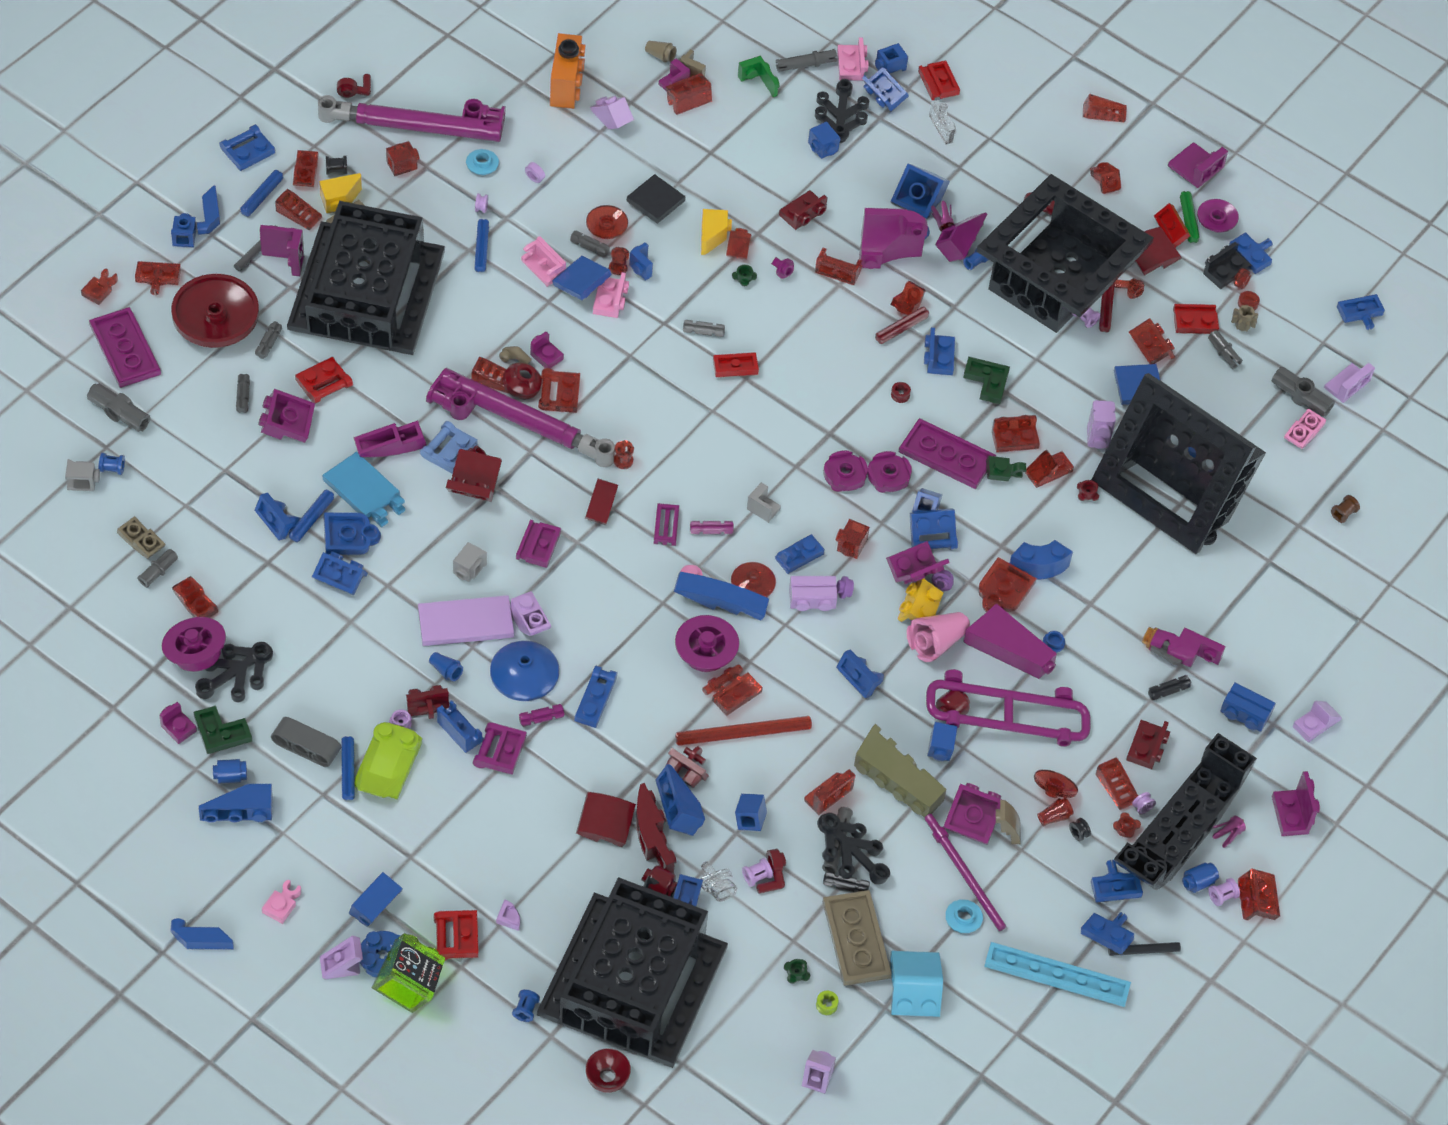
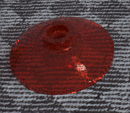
M602 205L588 213L586 225L588 230L596 237L613 239L621 236L627 230L628 218L620 208Z
M747 562L739 565L733 571L731 584L768 597L775 589L776 579L772 570L766 565L758 562Z
M1038 770L1034 774V781L1049 797L1072 798L1078 793L1076 784L1058 772Z

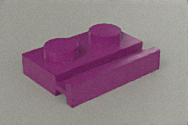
M530 519L516 553V559H524L528 563L547 568L560 537L561 528L542 522L535 523L534 520Z

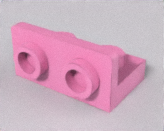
M859 38L858 45H838L839 80L863 81L864 72H868V60H865V57H867V45L863 44V38Z
M622 272L620 279L608 278L602 285L598 286L593 314L618 318L619 311L624 310L625 306L623 293L627 294L629 288V281H626V273Z

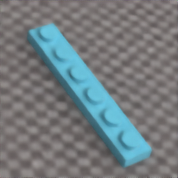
M994 942L990 944L984 967L1122 1007H1125L1131 982Z

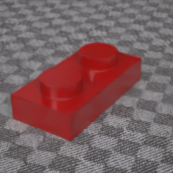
M1168 203L1154 215L1158 225L1163 229L1175 248L1190 237L1182 219L1171 203Z
M756 352L713 355L715 377L758 375L759 367Z

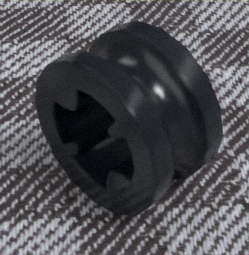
M1080 817L1076 822L1073 821L1069 824L1070 832L1077 841L1080 842L1084 840V837L1091 836L1090 827L1083 818Z

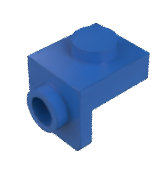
M646 242L634 247L630 251L629 266L645 281L652 277L653 263L647 258L649 245Z

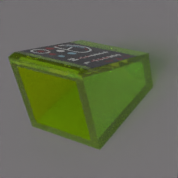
M404 933L395 939L371 988L413 1013L432 1000L445 957L441 956L436 949L420 943L415 936Z

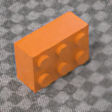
M558 33L551 73L550 106L574 109L575 101L580 100V89L578 87L582 86L583 74L580 72L584 71L585 59L582 57H585L586 45L582 44V36ZM566 39L574 40L579 47L578 55L570 59L562 57L558 52L562 41Z

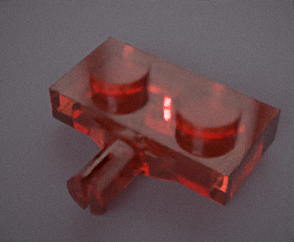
M138 261L135 282L152 285L150 293L158 295L160 286L179 284L181 264Z

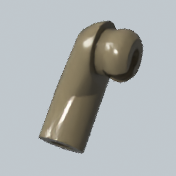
M518 346L505 347L499 354L503 362H508L509 359H517L521 363L529 364L532 361Z

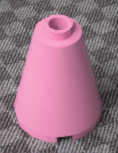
M961 612L916 618L907 627V640L912 650L916 649L919 655L917 657L920 660L932 662L965 635L966 629L970 626V621Z

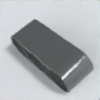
M283 717L271 734V739L276 745L323 767H329L341 749V744L333 737L290 717Z

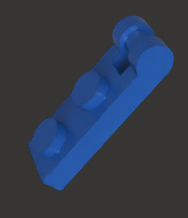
M596 665L574 718L575 722L597 728L618 675L616 671L610 670L608 672ZM599 679L606 680V684L599 683Z

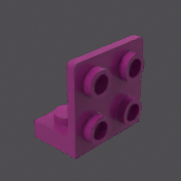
M1193 142L1170 160L1168 167L1199 188L1224 168L1228 150L1221 147L1216 152L1208 153Z
M260 225L262 255L288 258V267H291L292 276H300L305 258L303 230L273 225Z
M928 541L886 558L895 582L904 581V584L916 582L927 575L944 570L943 565L950 563L949 559L936 562Z
M1308 771L1302 772L1296 790L1274 791L1272 794L1281 836L1309 834L1312 825L1315 824V817L1320 811V804L1318 799L1314 797V781L1310 779Z

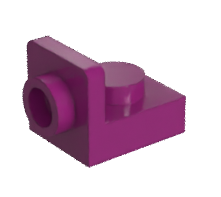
M547 331L532 339L530 355L546 370H549L564 359V354L549 341L550 334Z
M178 702L165 707L159 715L161 727L178 744L197 732L196 725L182 712L181 705Z

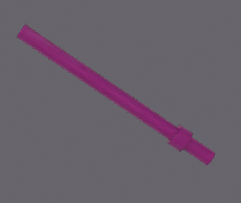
M928 814L924 819L933 832L932 836L937 843L942 845L997 930L1002 931L1006 928V924L948 839L949 834L945 828L940 827L932 814Z

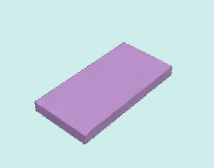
M509 595L418 604L423 646L514 638Z

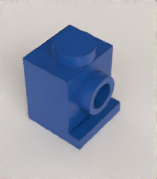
M899 43L877 50L875 66L878 71L882 67L889 74L899 70L906 71L908 55Z
M188 213L174 216L173 228L171 229L172 246L194 247L197 229L196 217H192ZM178 236H188L189 238H182Z

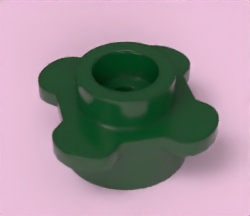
M744 264L740 265L737 271L732 273V278L737 279L742 286H748L750 281L757 279V273L753 272L751 266Z
M794 959L784 964V970L787 971V981L794 984L796 981H808L810 979V973L807 972V962L805 960Z

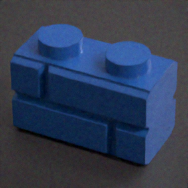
M1234 682L1223 701L1220 712L1224 713L1228 719H1236L1244 723L1250 730L1262 732L1273 713L1276 703Z

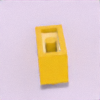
M361 173L319 181L320 196L326 213L336 212L339 201L353 202L362 190Z
M703 209L701 255H706L727 239V231H731L732 219H728V210Z

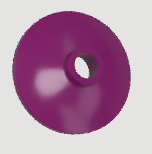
M1221 199L1207 200L1199 206L1197 211L1199 222L1205 228L1214 232H1227L1233 229L1239 219L1236 208L1231 203Z

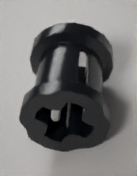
M347 155L343 156V158H330L326 156V175H330L332 172L347 174Z

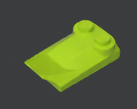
M383 722L376 725L373 731V738L354 779L355 787L359 791L382 798L391 797L398 799L422 745V737L411 729L392 723Z

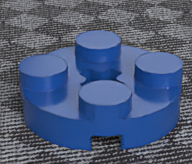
M390 931L369 932L361 943L363 960L359 961L366 970V973L375 978L385 979L392 977L394 973L398 972L393 966L404 938ZM384 950L390 954L385 955L384 959H381L377 953Z

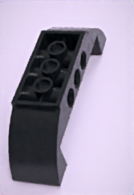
M1217 733L1206 746L1200 764L1134 844L1126 843L1114 858V862L1153 889L1158 890L1163 887L1169 880L1173 879L1211 832L1213 826L1222 818L1248 777L1257 758Z

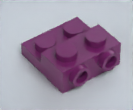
M274 389L271 395H266L263 401L262 408H265L266 411L261 414L258 425L262 426L261 433L280 440L283 436H287L305 443L308 439L315 403Z
M966 783V785L960 784L943 827L946 830L988 845L994 827L997 824L996 809H1000L1002 796L992 791H988V794L981 792L978 786L971 783Z

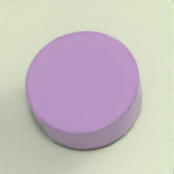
M530 162L525 167V173L532 181L540 183L545 178L543 169L536 163Z

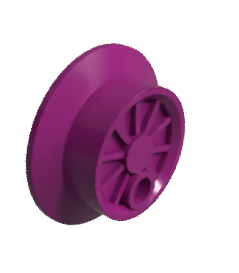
M700 615L688 619L680 626L676 633L675 646L682 660L693 669L701 672H712L726 666L735 658L739 649V637L734 627L726 620L712 615Z
M207 617L189 618L175 624L167 631L162 640V651L169 661L177 664L183 670L192 672L205 670L219 659L221 649L226 641V633L223 626L214 619Z

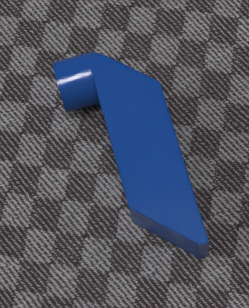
M215 185L202 196L205 221L197 222L198 235L209 234L220 225Z
M180 918L171 920V933L186 949H234L233 940L219 927H185V920Z

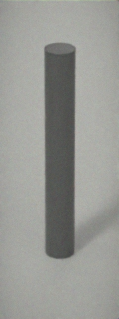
M260 240L234 264V268L237 271H241L261 251Z

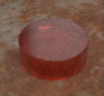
M1244 291L1239 295V308L1242 305L1253 307L1254 311L1258 308L1260 298L1256 293Z

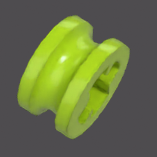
M829 990L820 992L816 1002L818 1012L822 1015L834 1014L838 1007V996ZM828 999V1002L832 1001L831 1006L823 1005V1000Z

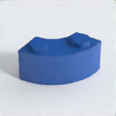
M1056 540L1043 546H1035L1023 542L1011 555L1008 571L1026 579L1041 580L1052 578L1069 568L1073 551Z

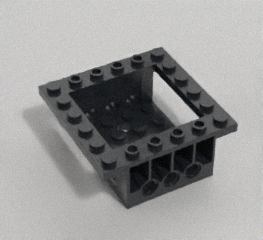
M1050 174L977 246L976 252L993 262L988 290L1057 333L1074 316L1073 314L1081 317L1153 243L1154 237L1053 174ZM1052 201H1055L1050 224L1021 253L1008 246ZM1072 257L1075 258L1076 261H1069L1066 258ZM1060 269L1064 273H1056L1054 270Z
M339 201L332 223L323 221L320 223L287 323V330L414 355L444 257L445 246L424 242L423 217ZM362 261L370 262L368 266L359 265ZM410 263H417L419 268L400 329H397L396 308ZM357 278L365 280L362 284L353 282Z
M1147 373L1142 378L1091 480L1197 554L1201 551L1209 534L1230 521L1266 452L1161 380ZM1171 435H1175L1178 438V445H1174L1171 442ZM1189 447L1196 451V457L1190 456L1188 452ZM1207 459H1209V460H1211V461L1213 462V464H1214V469H1213V470H1212V469H1209V468L1207 467V465H1206V460H1207ZM1136 464L1140 465L1197 505L1190 521L1187 522L1120 474Z
M618 877L609 897L594 892L537 1010V1016L673 1068L727 950L728 943L706 935L707 910ZM631 952H638L642 957L639 960H632L628 955ZM689 956L697 959L665 1031L663 1035H660L662 1015ZM628 972L632 975V978L630 980H622L619 974Z

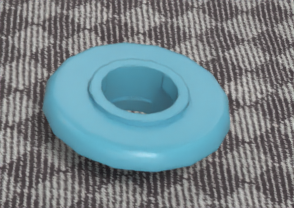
M486 149L475 150L466 158L468 169L477 175L490 174L497 169L499 164L497 155ZM480 159H485V160H487L486 162H483V163H482V162H478V160H480Z
M960 899L948 906L946 921L954 931L971 933L981 926L983 913L974 902ZM967 912L971 918L962 919L958 916V913Z

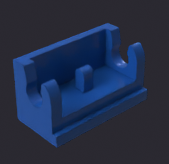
M451 700L447 710L442 705L437 708V723L467 753L482 743L484 738L482 737V732L479 729H475L456 709L454 701Z
M382 872L351 905L349 914L368 927L393 899L402 892L403 888Z

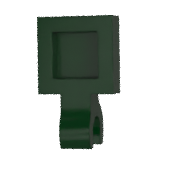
M988 456L986 459L987 479L1009 481L1011 476L1022 478L1023 472L1027 471L1026 463L1024 462L1010 464V458Z

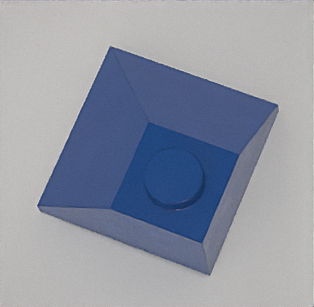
M907 163L891 202L928 219L933 212L931 206H935V208L938 206L950 181L930 171Z

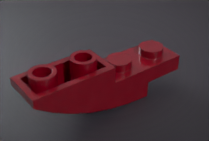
M642 783L639 787L636 811V828L642 852L646 861L656 858L660 866L674 873V864L677 861L674 852L668 850L666 846L667 840L663 833V824L666 822L665 815L662 809L657 808L653 791L648 790L645 783Z

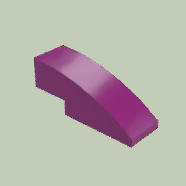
M418 420L400 427L393 423L353 437L360 457L392 456L416 451L427 446Z

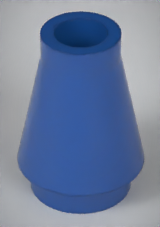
M434 652L429 658V663L447 681H456L463 673V666L458 660L441 655L438 652Z

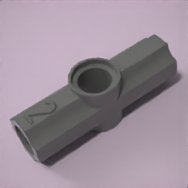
M1280 367L1272 377L1271 382L1292 395V400L1295 404L1307 405L1323 417L1330 413L1335 404L1334 400L1315 388V384L1311 379L1299 378L1284 367Z
M100 383L93 384L90 387L87 400L102 408L112 421H122L138 432H143L147 428L151 420L150 415L134 406L128 396L123 393L117 395Z

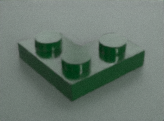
M968 356L963 378L983 383L980 400L1001 404L1010 366Z
M216 705L193 712L207 754L252 742V735L245 718L222 724Z

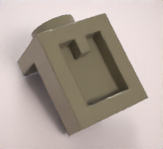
M690 49L686 55H682L679 61L690 69L689 80L701 85L705 80L706 65L693 60L694 51Z

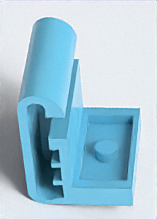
M891 951L890 969H892L891 979L893 987L891 1015L940 1017L943 991L940 953Z

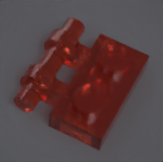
M739 664L733 668H727L724 670V674L718 678L713 677L708 681L707 685L702 687L705 695L716 692L712 696V701L726 716L762 693L763 687L749 672L743 676L739 675L743 672V668ZM728 681L732 682L726 687L723 686Z

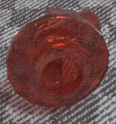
M1133 278L1131 280L1115 281V288L1127 289V296L1130 299L1138 298L1144 292L1145 285L1141 280Z

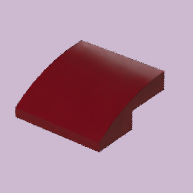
M1161 227L1144 231L1154 237L1153 243L1135 260L1144 276L1160 266L1165 269L1182 259Z
M588 792L585 797L576 834L595 842L603 839L622 848L626 844L636 804L618 797Z

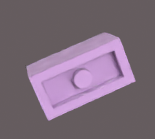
M1351 363L1326 383L1324 388L1344 403L1371 381L1375 367L1368 363L1359 369Z

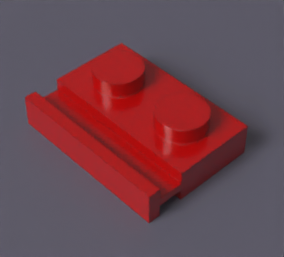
M946 60L930 63L925 67L919 66L918 72L931 100H935L937 97L942 99L959 95L960 88Z
M1174 304L1173 312L1176 333L1210 334L1215 330L1219 331L1216 305Z

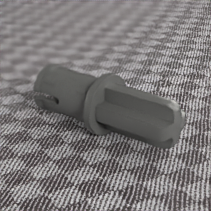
M1215 330L1210 333L1208 339L1218 350V355L1223 356L1232 369L1238 367L1233 359L1239 365L1243 360L1234 351L1232 344L1228 343L1219 331Z
M168 549L156 561H152L151 566L137 577L138 581L144 587H149L160 575L163 576L165 570L178 559L176 552Z

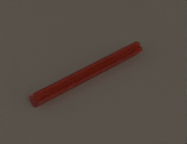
M810 716L680 731L676 732L675 740L677 745H688L808 730L812 727V721Z

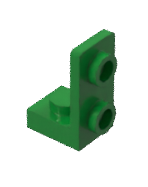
M761 55L739 62L738 78L741 82L760 76L772 97L777 96L778 88L780 87L779 80L772 74L769 64L763 60Z

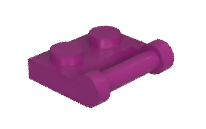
M489 722L485 728L486 734L479 753L475 755L472 763L477 768L482 769L486 767L513 775L527 737V732ZM499 735L500 739L493 758L487 757L494 736Z

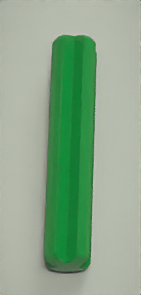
M1182 191L1180 202L1185 227L1190 234V237L1187 239L1190 243H1197L1200 236L1192 194L1190 191Z

